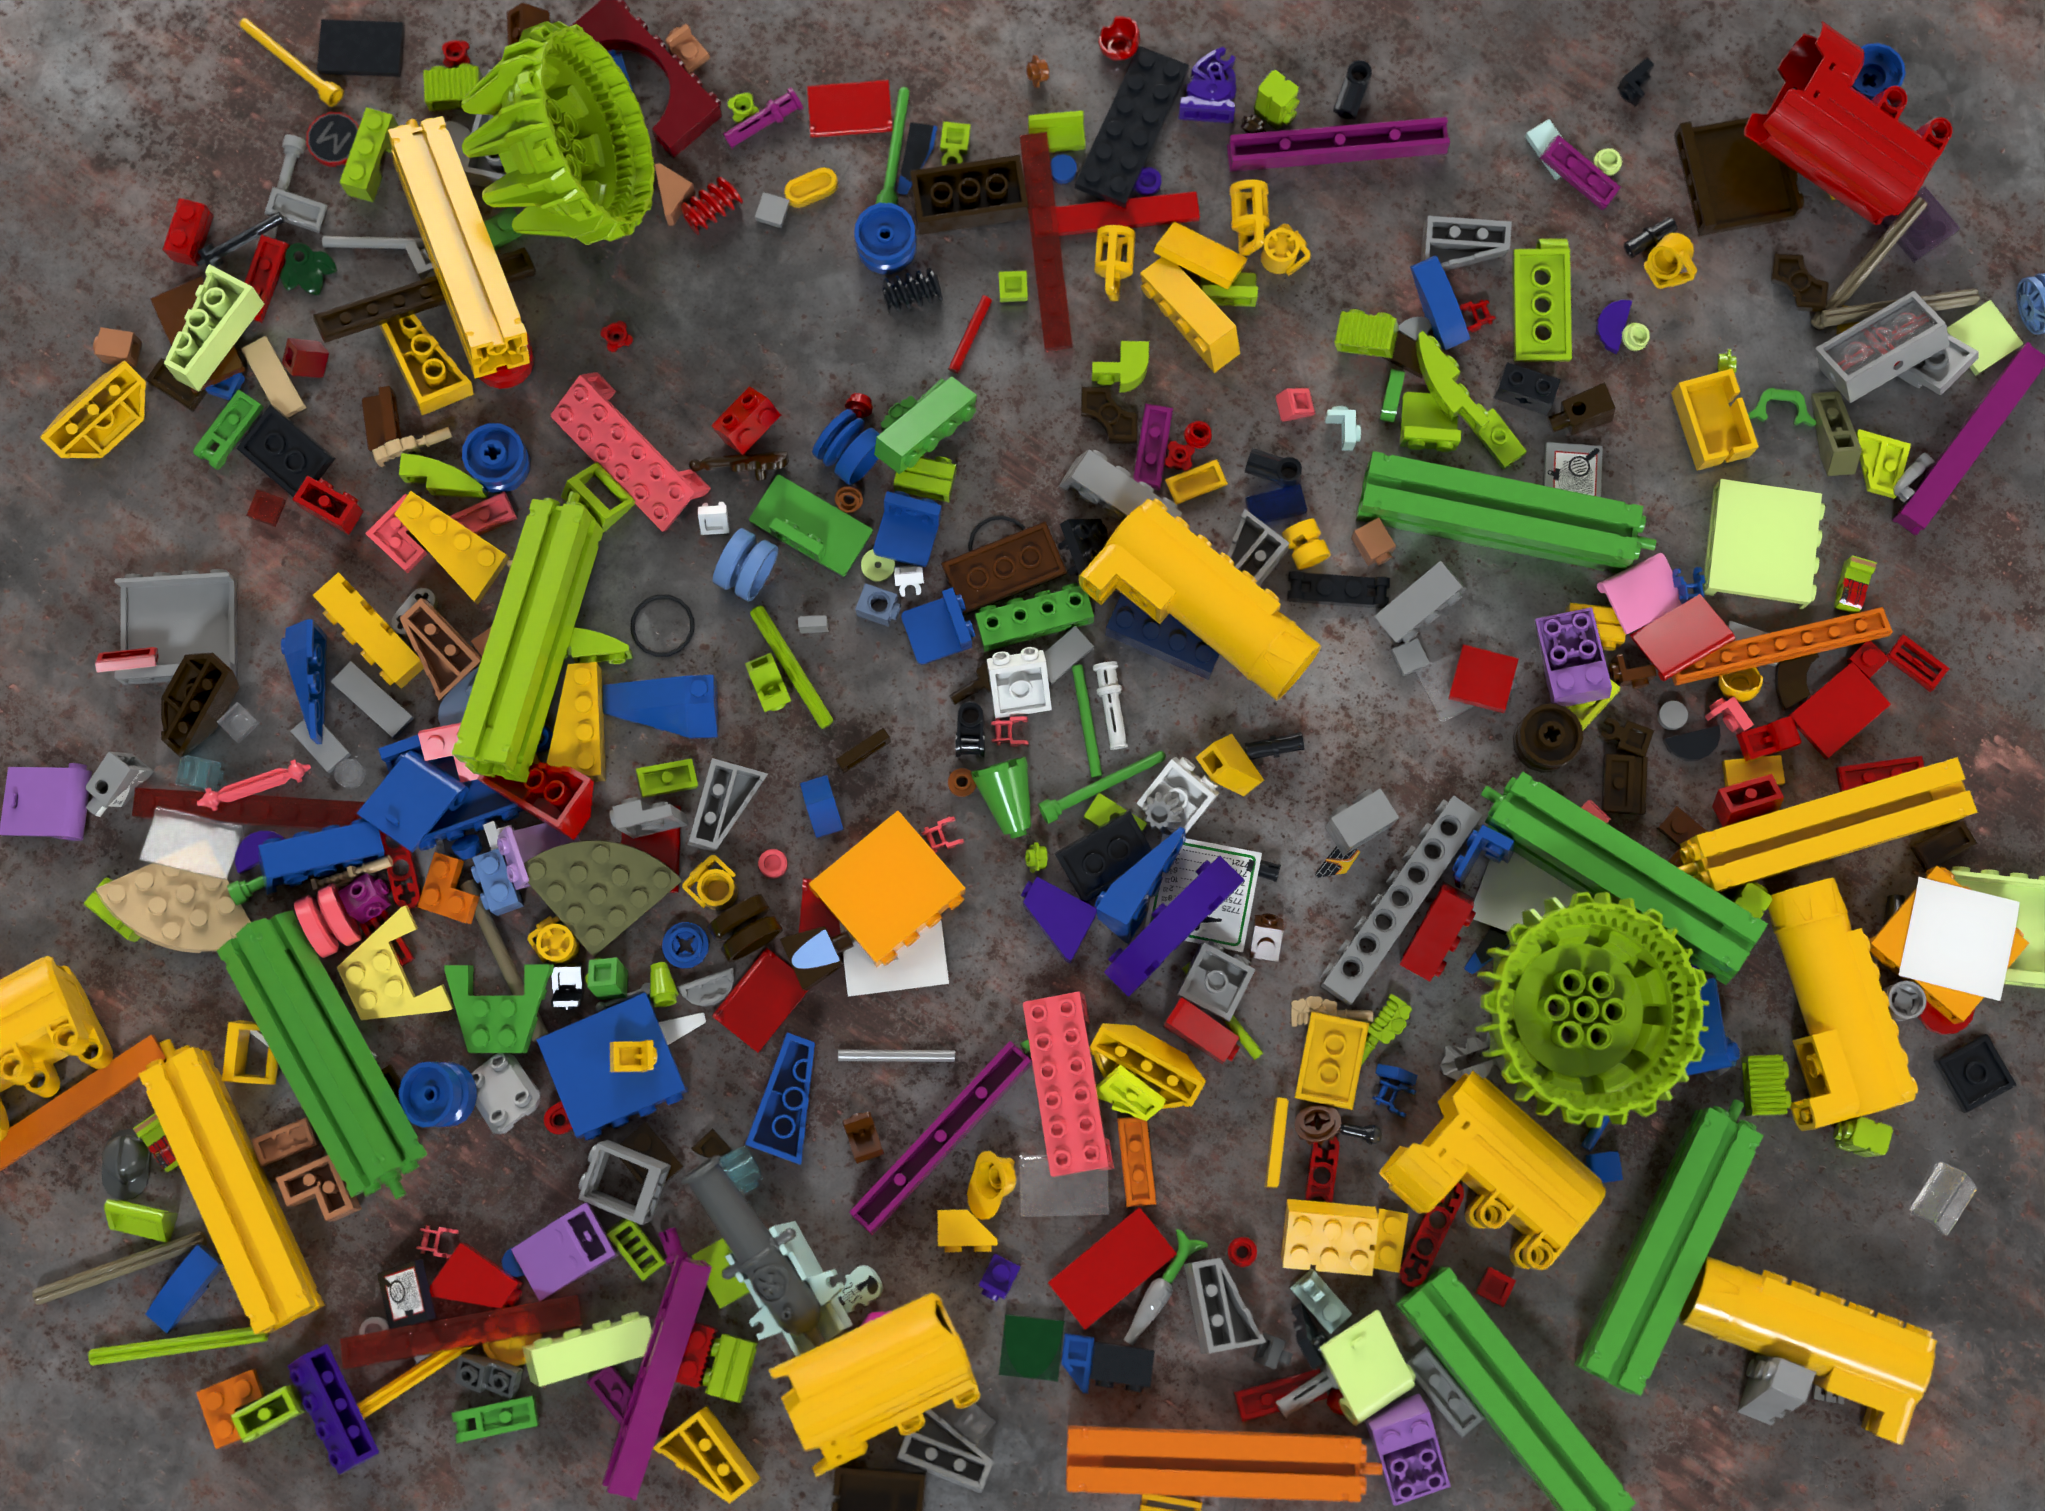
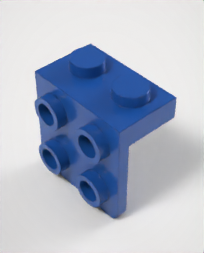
M887 491L884 499V514L873 547L874 554L922 568L926 567L942 518V505H938L936 501L928 498H922L921 500L911 498L905 492L895 491L892 493Z
M953 587L942 591L943 598L906 610L901 615L915 658L920 665L972 648L971 638L975 637L974 629L970 620L965 622L962 611H965L966 608L961 594L955 595Z

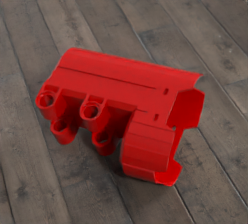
M1822 21V29L1818 38L1804 33L1782 60L1777 70L1785 81L1784 85L1766 115L1751 114L1745 127L1744 135L1874 225H1879L1884 217L1899 215L1915 197L1950 140L1953 132L1952 125L1947 119L1937 117L1914 131L1899 120L1908 101L1907 94L1903 88L1891 86L1877 94L1872 100L1854 89L1852 85L1864 64V50Z

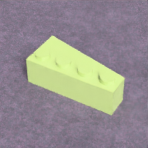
M210 264L205 272L207 277L204 284L199 285L195 293L197 299L192 310L188 309L185 315L186 323L183 330L177 333L164 362V365L178 381L198 392L264 306V302L252 286Z
M633 1312L621 1316L622 1320L610 1323V1320H605L592 1324L593 1328L583 1331L580 1328L564 1332L563 1336L553 1339L546 1337L534 1341L533 1344L522 1346L530 1382L540 1387L644 1356L652 1332L649 1317L639 1316V1312Z

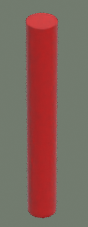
M984 295L981 297L949 365V371L955 374L959 373L992 302L991 298Z

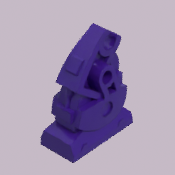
M1224 47L1208 53L1192 68L1191 82L1187 84V97L1181 98L1179 120L1233 123L1236 77L1232 67L1235 63V57L1231 55L1229 60L1223 61L1221 57L1226 54Z

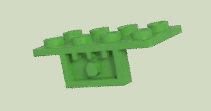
M776 475L749 518L751 524L842 577L847 575L873 533L872 528L781 475Z

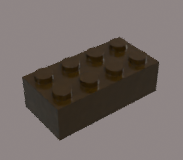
M1020 154L910 171L919 235L1028 219L1029 206Z

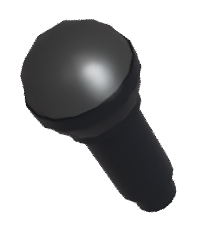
M1344 1123L1340 1126V1133L1342 1135L1362 1138V1140L1370 1145L1379 1143L1382 1138L1381 1129L1374 1124L1361 1127Z

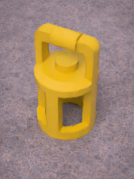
M1242 180L1230 186L1231 228L1238 232L1239 254L1243 256H1249L1263 246L1264 230L1270 227L1267 197L1268 184L1264 181ZM1252 188V192H1240L1242 189ZM1247 201H1252L1253 214L1247 215ZM1248 236H1254V239L1248 243Z
M1107 225L1097 230L1095 273L1106 278L1105 291L1109 300L1114 302L1119 301L1121 279L1130 277L1133 274L1135 231L1121 225ZM1118 234L1125 235L1126 237L1118 238ZM1103 244L1108 245L1107 260L1102 261ZM1128 245V246H1127V261H1126V262H1123V261H1122L1123 246Z

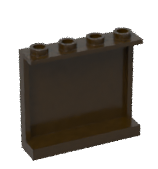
M1750 117L1692 127L1691 121L1679 124L1674 133L1699 236L1796 219L1804 207V197L1802 192L1798 191L1796 183L1798 180L1797 172L1744 135V130Z

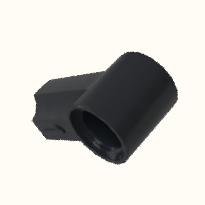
M1353 61L1347 69L1345 80L1333 110L1339 117L1347 120L1356 119L1372 75L1371 66L1366 61ZM1355 73L1362 74L1365 77V79L1359 81L1354 79L1352 75Z
M1254 448L1250 452L1245 468V473L1276 482L1284 489L1296 487L1300 482L1302 472L1301 463L1296 458H1283ZM1290 468L1296 472V475L1287 478L1281 472L1284 469Z

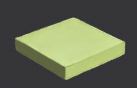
M1991 300L1947 327L1949 335L1979 351V358L1969 367L1975 376L2023 345V342Z

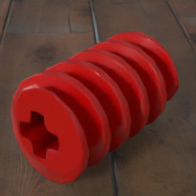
M722 177L716 179L717 186L713 183L707 185L708 193L701 189L698 192L699 199L695 196L690 197L691 206L684 202L680 205L686 222L698 236L700 235L699 225L706 230L709 229L707 219L717 223L715 213L718 212L725 217V206L731 210L735 209L733 200L743 204V200L737 190Z

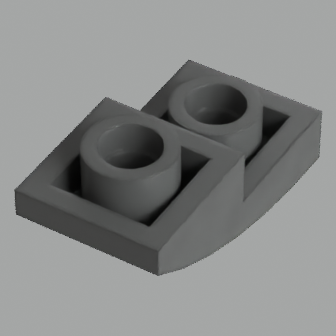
M461 1354L455 1383L478 1393L487 1389L512 1400L518 1396L523 1369L483 1356Z

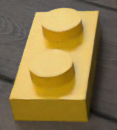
M1379 1208L1377 1211L1379 1223L1376 1245H1374L1375 1258L1373 1268L1399 1273L1408 1214Z

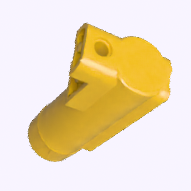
M1156 498L1153 501L1146 499L1142 505L1135 508L1121 522L1107 541L1105 547L1079 575L1080 587L1100 605L1117 589L1159 624L1171 614L1237 668L1247 680L1253 681L1276 701L1279 700L1310 666L1322 646L1300 629L1295 621L1290 620L1279 612L1281 604L1278 602L1279 598L1274 592L1267 588L1265 590L1260 588L1256 584L1257 580L1245 570L1241 572L1233 566L1234 561L1223 552L1218 554L1213 550L1211 542L1201 534L1196 536L1189 530L1190 526L1179 516L1174 518L1166 512L1168 509L1160 500Z
M1835 877L1771 895L1773 900L1768 906L1773 932L1781 948L1809 1034L1807 1037L1792 1040L1810 1094L1809 1098L1791 1103L1790 1109L1797 1127L1801 1131L1813 1130L1914 1101L1915 1094L1918 1092L1917 1083L1910 1076L1907 1067L1908 1056L1900 1046L1897 1037L1899 1029L1896 1022L1891 1019L1888 1010L1889 999L1887 994L1882 991L1879 982L1880 972L1878 966L1872 961L1869 952L1871 948L1870 941L1863 934L1862 928L1852 931L1848 910L1839 892Z
M1706 1257L1679 1314L1680 1324L1711 1335L1716 1340L1726 1341L1767 1357L1782 1358L1816 1372L1812 1384L1868 1406L1861 1428L1870 1431L1876 1436L1903 1445L1915 1406L1922 1398L1932 1375L1935 1361V1346L1937 1340L1932 1339L1933 1332L1906 1323L1905 1328H1902L1904 1321L1879 1312L1875 1318L1873 1317L1874 1310L1850 1301L1848 1307L1844 1306L1845 1299L1820 1291L1819 1296L1815 1295L1817 1289L1793 1280L1791 1285H1787L1788 1278L1767 1270H1763L1762 1275L1748 1271L1741 1266H1733L1715 1258Z

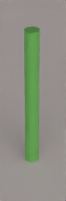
M1083 665L1072 666L1090 774L1091 778H1097L1102 776L1084 669Z

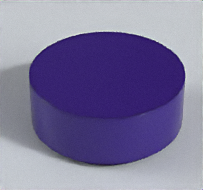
M1144 167L1135 186L1136 191L1140 195L1147 197L1158 193L1162 183L1160 173L1152 167Z

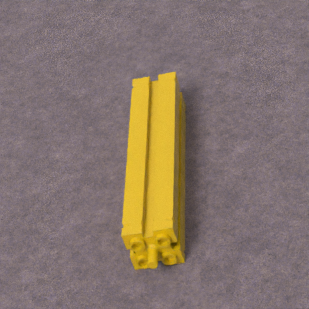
M443 116L427 118L421 121V127L418 126L415 119H410L406 122V125L388 129L390 144L393 149L394 166L398 172L400 182L468 362L471 365L474 378L496 373L497 367L506 365L508 369L529 364L526 329L521 322V316L455 146L446 128Z
M1958 757L1696 835L1680 844V857L1684 865L1678 868L1690 876L1693 875L1692 877L1720 893L1747 883L1760 881L1952 823L1977 813V809L1970 790H1965L1962 781L1965 780V776Z
M171 1039L164 1040L160 1043L167 1062L164 1063L163 1059L155 1060L145 1066L147 1070L138 1075L142 1084L147 1088L146 1093L245 1314L251 1320L250 1325L254 1334L272 1333L292 1323L294 1320L325 1306L321 1295L317 1293V1286L264 1169L260 1166L255 1149L225 1083L222 1081L221 1074L218 1068L214 1066L215 1061L211 1052L190 1047V1045L175 1050Z

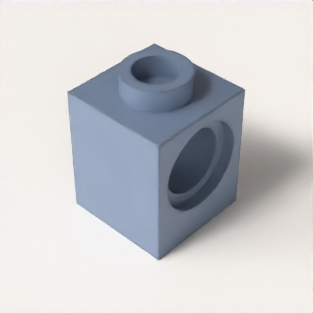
M865 583L855 610L858 617L889 627L892 619L897 620L901 604L898 603L897 594ZM879 600L888 604L886 609L881 612L872 609V605Z

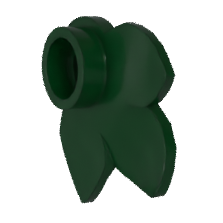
M295 243L285 253L287 263L281 270V281L287 291L300 285L306 292L319 296L323 286L322 275L336 273L337 268L332 258L325 252L312 251L306 244ZM297 252H302L305 258L303 261L298 262L294 259V255Z

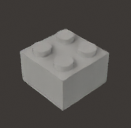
M1371 788L1356 797V800L1352 802V806L1348 807L1345 803L1332 811V814L1328 817L1329 822L1325 828L1343 856L1389 829L1399 819V816L1381 788L1375 792Z

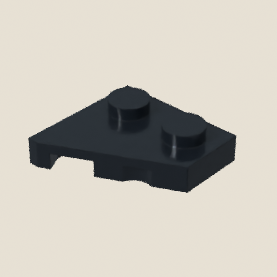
M1300 1303L1291 1308V1312L1297 1319L1293 1322L1296 1340L1311 1368L1314 1369L1325 1362L1319 1347L1328 1342L1329 1339L1324 1332L1319 1333L1304 1305Z

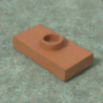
M308 1117L251 1139L261 1167H266L319 1145Z

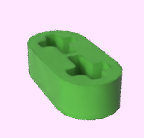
M1394 369L1390 370L1379 420L1394 422L1405 372Z

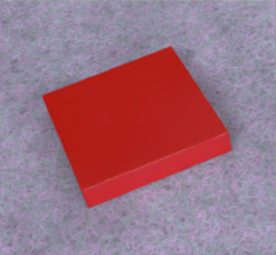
M1463 644L1448 699L1505 713L1519 658Z

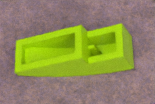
M401 453L399 476L405 483L426 484L430 494L436 496L488 499V493L483 485L459 469L432 458Z

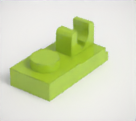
M692 758L635 769L641 798L691 790L698 787Z

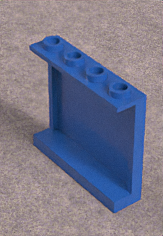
M418 735L378 748L381 759L386 762L389 773L395 767V762L401 753L414 750L423 756ZM454 756L429 760L460 781ZM478 779L461 782L469 788L465 801L454 811L447 809L416 849L420 848V851L432 849L437 846L436 842L446 838L448 841L457 840L464 836V832L475 829V831L484 830L483 825L499 819L503 821L513 820L519 817V812L524 811V809Z
M646 992L536 1039L577 1138L581 1139L584 1137L586 1141L602 1135L601 1129L611 1125L613 1129L629 1123V1117L638 1113L640 1117L649 1115L657 1111L656 1105L667 1102V1105L674 1104L683 1100V1094L689 1092L688 1088L684 1085L652 1006L654 1005ZM653 1040V1047L657 1050V1062L653 1070L646 1072H610V1042Z

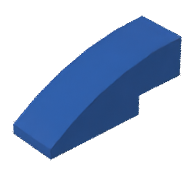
M1433 256L1411 266L1410 269L1424 315L1429 319L1434 337L1439 342L1440 347L1447 350L1469 340L1470 336L1462 312L1438 257Z
M196 1245L161 1289L145 1315L164 1332L169 1334L209 1288L207 1285L224 1267L222 1260L205 1245Z

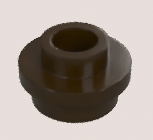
M1252 114L1250 118L1247 116L1242 118L1243 123L1240 128L1247 134L1267 132L1263 128L1265 123L1257 116Z

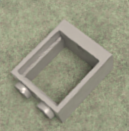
M610 1140L594 1145L588 1156V1161L591 1162L588 1172L583 1174L579 1182L578 1188L581 1192L578 1199L640 1225L652 1221L671 1165ZM610 1154L649 1169L637 1206L598 1191Z

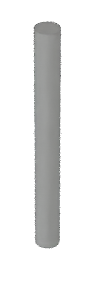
M323 236L322 238L323 247L406 249L405 245L414 241L419 249L425 248L422 238Z
M838 1049V1061L955 1062V1050Z

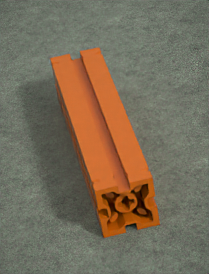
M1068 1425L1067 1492L1083 1491L1093 1493L1361 1502V1494H1366V1476L1362 1475H1382V1463L1366 1462V1444H1362L1361 1438L1355 1435Z

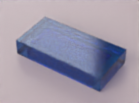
M1300 484L1249 496L1245 499L1248 511L1263 523L1305 514L1308 511Z

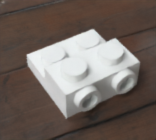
M1027 647L1021 651V654L1009 655L1007 652H997L992 658L987 659L995 719L1052 710L1047 665L1043 650L1038 651L1037 648Z
M1174 757L1136 804L1143 808L1148 805L1147 798H1154L1156 792H1160L1162 795L1169 792L1172 798L1179 799L1178 806L1183 808V812L1179 814L1182 821L1175 823L1174 830H1168L1173 833L1179 827H1182L1187 834L1220 793L1216 790L1217 783L1211 781L1206 775L1201 778L1193 771L1196 767L1185 757H1182L1180 760Z

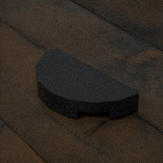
M1720 725L1665 738L1662 741L1670 753L1672 752L1684 761H1699L1709 756L1718 746L1721 737Z

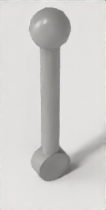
M644 983L640 989L628 993L627 998L613 999L605 1003L598 1002L595 1009L599 1013L608 1007L645 992L649 995L650 983Z

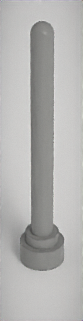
M285 135L282 147L284 148L283 153L286 155L277 185L278 189L288 192L296 159L300 158V155L304 153L307 141L294 135ZM278 226L264 235L275 239Z

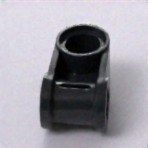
M966 702L958 710L956 757L961 755H979L980 758H984L983 710L975 702ZM967 710H975L979 714V718L974 723H967L962 718L963 714Z

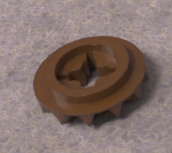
M1314 1104L1299 1112L1295 1119L1294 1127L1300 1140H1306L1309 1145L1313 1142H1318L1322 1146L1323 1141L1328 1139L1333 1141L1334 1135L1340 1133L1342 1121L1339 1112L1332 1106ZM1318 1118L1322 1124V1129L1316 1130L1315 1123H1317L1316 1119Z

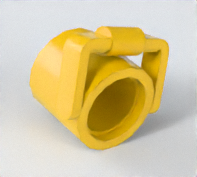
M1284 223L1277 229L1270 231L1264 238L1261 262L1264 268L1271 273H1286L1290 276L1311 259V253L1306 247L1308 243L1298 231L1294 232L1288 224ZM1301 250L1305 256L1295 263L1298 252Z
M1669 233L1651 250L1647 261L1644 262V268L1656 288L1662 289L1681 285L1695 278L1697 268L1692 261L1694 255L1692 242L1683 234ZM1686 267L1688 272L1680 273Z
M710 855L703 863L701 862L689 874L690 876L682 885L683 889L703 909L706 906L718 911L728 909L734 904L738 895L737 884L732 879L736 874L716 855ZM717 862L724 870H709V868ZM696 882H698L697 892L699 897L690 890Z
M549 916L536 924L537 929L532 931L527 937L528 942L543 963L546 961L550 963H571L579 952V940L566 926L556 924L560 921L558 916L554 918Z

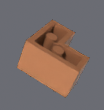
M328 1155L276 1178L287 1206L296 1207L317 1198L325 1221H337L362 1209L357 1196L351 1198L346 1188V1182L342 1181Z

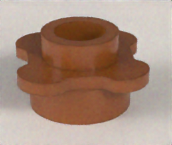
M1037 55L1032 56V61L1026 67L1027 77L1033 82L1035 88L1039 87L1040 82L1047 81L1049 78V68L1046 60L1039 59Z

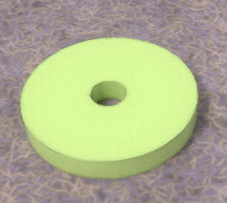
M873 549L863 556L861 568L863 574L869 580L883 582L894 573V560L876 556ZM877 562L882 564L880 568L875 567Z

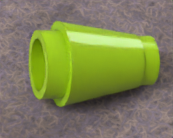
M666 962L652 964L650 966V1000L653 1001L654 1007H668L676 1004V997L679 994L668 964Z

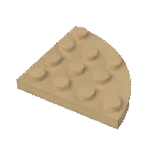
M206 840L96 888L98 897L109 912L117 920H120L127 927L135 931L136 935L154 944L177 951L191 953L217 951L228 940L236 938L235 934L250 923L242 905H236L231 898L227 885L230 883Z

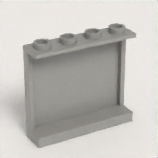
M212 569L210 573L199 574L198 571L188 570L183 571L182 575L156 572L153 573V577H143L140 574H126L125 578L115 579V583L121 587V651L156 647L159 654L157 665L154 667L115 671V679L123 685L170 682L184 655L210 652L219 657L233 670L235 677L238 678L237 579L225 569Z

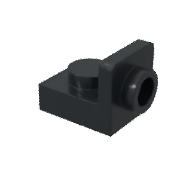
M1648 57L1627 73L1617 87L1621 97L1634 107L1639 105L1645 96V92L1641 87L1651 79L1649 74L1654 67V63Z

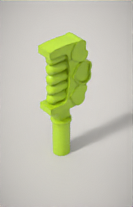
M1393 994L1388 995L1387 1005L1383 1006V1011L1378 1013L1379 1017H1375V1022H1372L1368 1028L1369 1036L1366 1039L1361 1066L1379 1041L1382 1044H1389L1390 1040L1395 1038V1034H1401L1407 1025L1405 1020L1409 1019V1013L1412 1011V1008Z

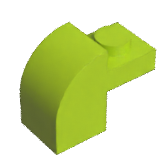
M1121 341L1120 362H1092V381H1096L1100 385H1112L1114 382H1119V393L1128 392L1138 387L1147 373L1149 341Z
M771 653L745 663L764 712L779 710L786 703L791 702Z

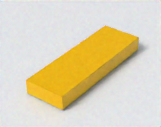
M1277 1097L1274 1100L1264 1187L1277 1188L1279 1186L1289 1102L1286 1098Z

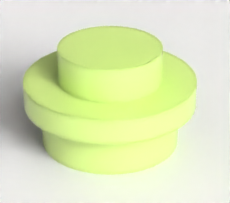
M1608 148L1600 150L1596 154L1593 163L1607 176H1612L1619 171L1622 159L1616 150Z
M1639 323L1627 325L1622 332L1624 345L1632 351L1643 349L1650 339L1647 327Z

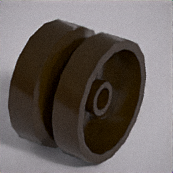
M1542 704L1532 709L1517 725L1513 736L1514 751L1519 760L1529 769L1541 773L1554 772L1564 767L1578 753L1583 741L1582 725L1577 716L1567 707L1558 704Z
M762 894L754 895L734 905L716 917L707 926L716 941L726 940L721 947V951L729 963L752 954L775 939L783 931L775 916L764 917L770 907Z

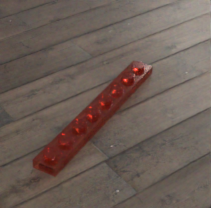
M1047 132L1019 135L1045 352L1073 348Z
M135 788L132 816L147 819L323 829L330 825L348 826L353 821L362 819L357 815V812L365 802L250 795L229 803L220 802L217 806L218 810L212 811V808L197 805V801L203 798L206 792Z
M572 1295L340 1338L343 1369L348 1370L583 1326L579 1295Z

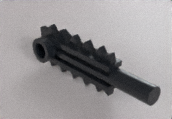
M278 212L215 248L212 243L197 251L202 259L196 263L198 266L205 263L207 267L209 264L215 268L224 263L221 259L222 257L284 223V217Z

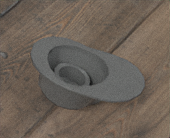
M124 1129L113 1134L106 1142L102 1152L103 1186L109 1195L123 1201L134 1199L140 1195L147 1186L149 1178L150 1150L133 1129Z

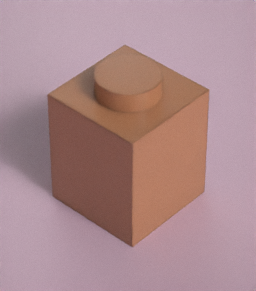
M100 327L99 335L95 337L93 342L94 354L103 363L118 365L125 360L131 367L136 368L142 341L133 332Z
M1379 517L1355 530L1351 537L1368 567L1374 563H1377L1379 566L1392 558L1391 554L1396 548L1394 541Z

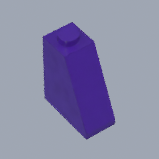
M1036 877L1034 883L1028 881L1021 894L1025 898L1023 906L1063 959L1071 963L1097 915V910L1084 901Z

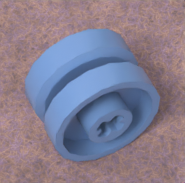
M744 528L739 529L729 540L718 560L713 574V583L725 590L735 586L736 596L748 602L752 601L764 586L773 569L778 555V546L766 540L757 543L755 534Z

